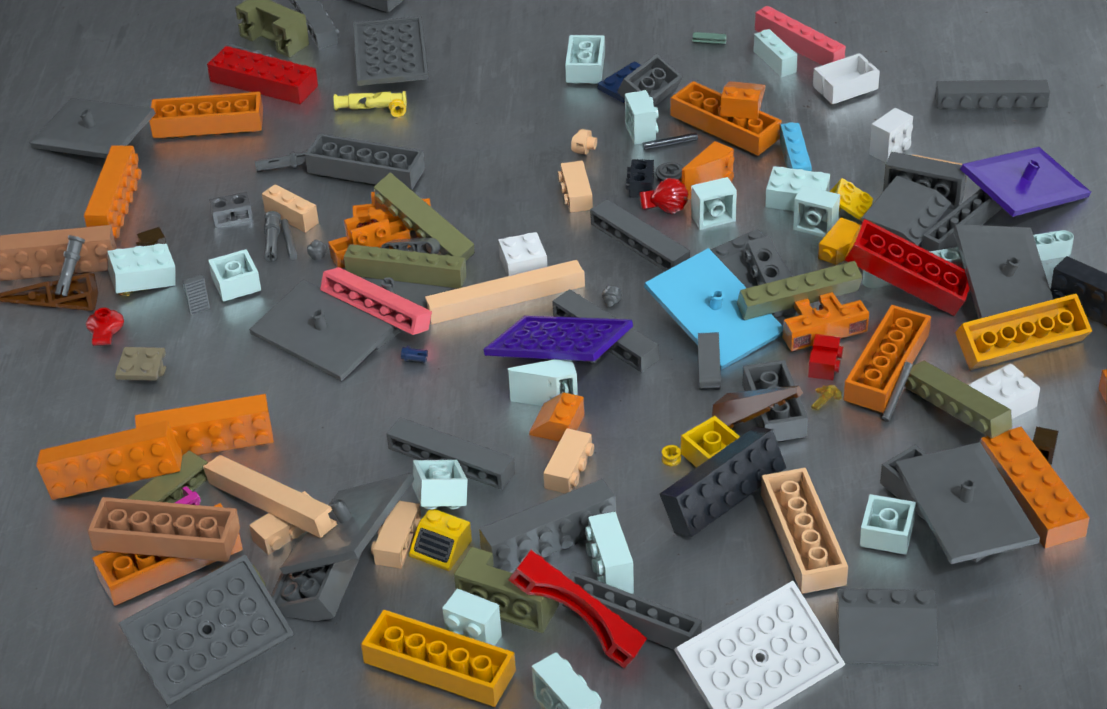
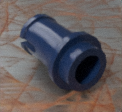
M408 345L402 348L401 359H404L405 362H408V360L427 362L428 350L414 349Z

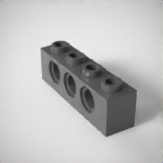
M770 236L747 241L743 254L745 261L749 262L751 266V274L753 278H756L758 285L789 278ZM795 308L774 312L772 315L779 317L795 313L796 310Z

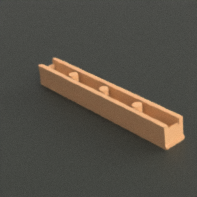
M573 260L426 296L427 309L432 311L430 323L432 325L565 292L569 289L585 287V273L578 261Z
M222 455L217 456L203 466L209 484L319 538H322L323 535L337 525L336 521L330 519L328 515L332 511L331 506Z

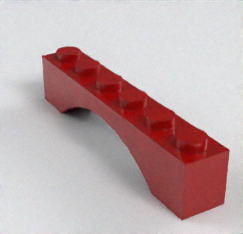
M532 550L529 551L508 579L527 595L551 598L574 610L593 629L601 642L604 653L624 669L635 658L647 639L639 630L633 628L621 619L618 614L612 612L598 599L583 590L580 585L574 583L560 570L553 567L542 556Z

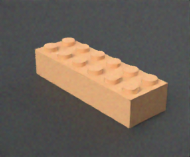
M806 468L762 475L761 496L801 594L846 586L848 575L847 562Z

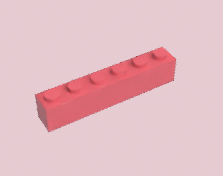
M766 6L755 12L756 31L762 32L763 30L770 29L792 50L818 64L825 65L845 58V45L772 7Z
M340 267L323 271L321 291L412 335L429 330L432 311Z

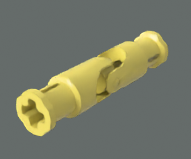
M406 91L402 93L379 92L376 94L350 93L346 96L334 94V109L389 108V103L394 99H401L407 107ZM366 97L365 104L361 103L359 100L361 98Z

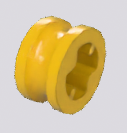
M394 99L389 103V110L392 116L401 117L406 113V106L401 99Z
M675 445L665 446L662 449L663 464L670 467L680 464L681 449Z

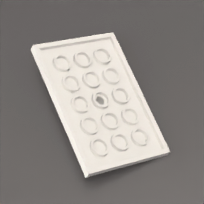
M794 581L674 649L709 709H773L846 665Z

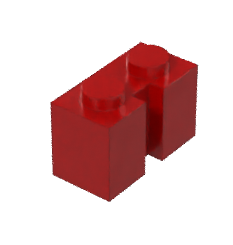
M815 334L809 360L808 377L834 380L835 372L839 373L841 360H838V358L842 359L844 346H840L841 337Z

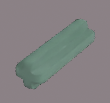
M694 32L692 40L696 43L726 44L727 36L726 34Z

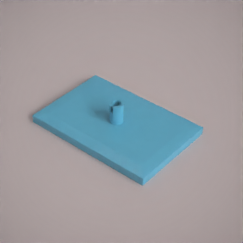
M709 248L644 284V288L697 345L698 333L719 332L720 370L727 368L783 335V326L772 314L747 320L743 319L737 305L740 290L746 289V287Z

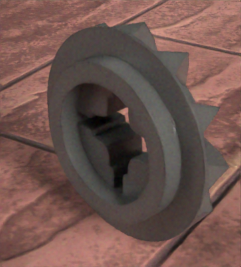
M675 162L663 163L656 168L657 179L662 181L666 178L682 180V169L684 166Z

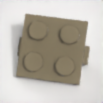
M124 347L115 373L116 380L157 381L158 377L164 375L167 367L163 365L162 361L166 354L165 348Z

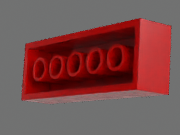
M225 46L207 64L210 82L249 92H260L261 95L299 105L318 87L316 68L236 49L231 46Z
M866 219L863 220L855 233L844 259L847 262L855 261L862 270L953 316L956 315L964 304L970 289L965 269Z

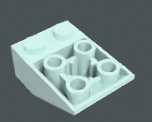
M555 359L508 368L511 402L543 406L545 402L563 392L578 395L577 373L572 360Z

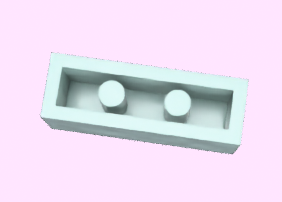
M770 29L754 34V53L780 77L797 72V54Z

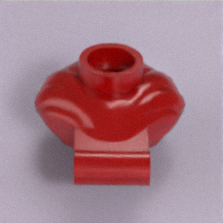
M666 178L664 181H661L655 190L639 193L642 210L659 207L666 213L675 214L683 210L688 202V190L685 184L674 178Z
M103 307L97 309L95 313L88 317L85 325L87 330L93 335L92 345L112 344V336L124 325L121 313Z

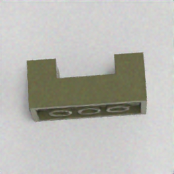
M245 0L235 7L237 19H242V22L238 24L241 37L250 41H254L260 36L276 43L277 53L288 58L309 45L306 16L271 0Z
M471 547L454 573L455 590L460 589L498 604L500 620L544 633L559 606V602L539 595H527L508 580L513 573L493 567V553Z

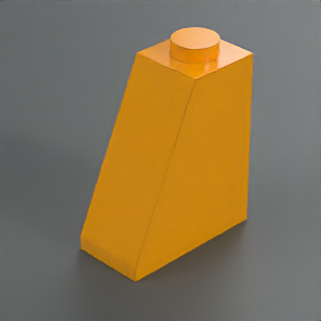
M840 218L820 241L818 259L835 265L845 261L844 259L854 235L861 224Z

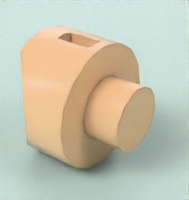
M580 129L572 137L571 150L573 152L587 155L590 149H596L597 137H592L591 130Z

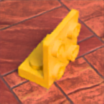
M843 178L829 191L840 194L839 211L842 208L858 220L872 206L873 198L868 193L863 192L854 186L853 183Z

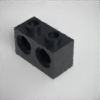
M631 159V167H627L626 190H629V197L640 198V192L653 190L654 160Z

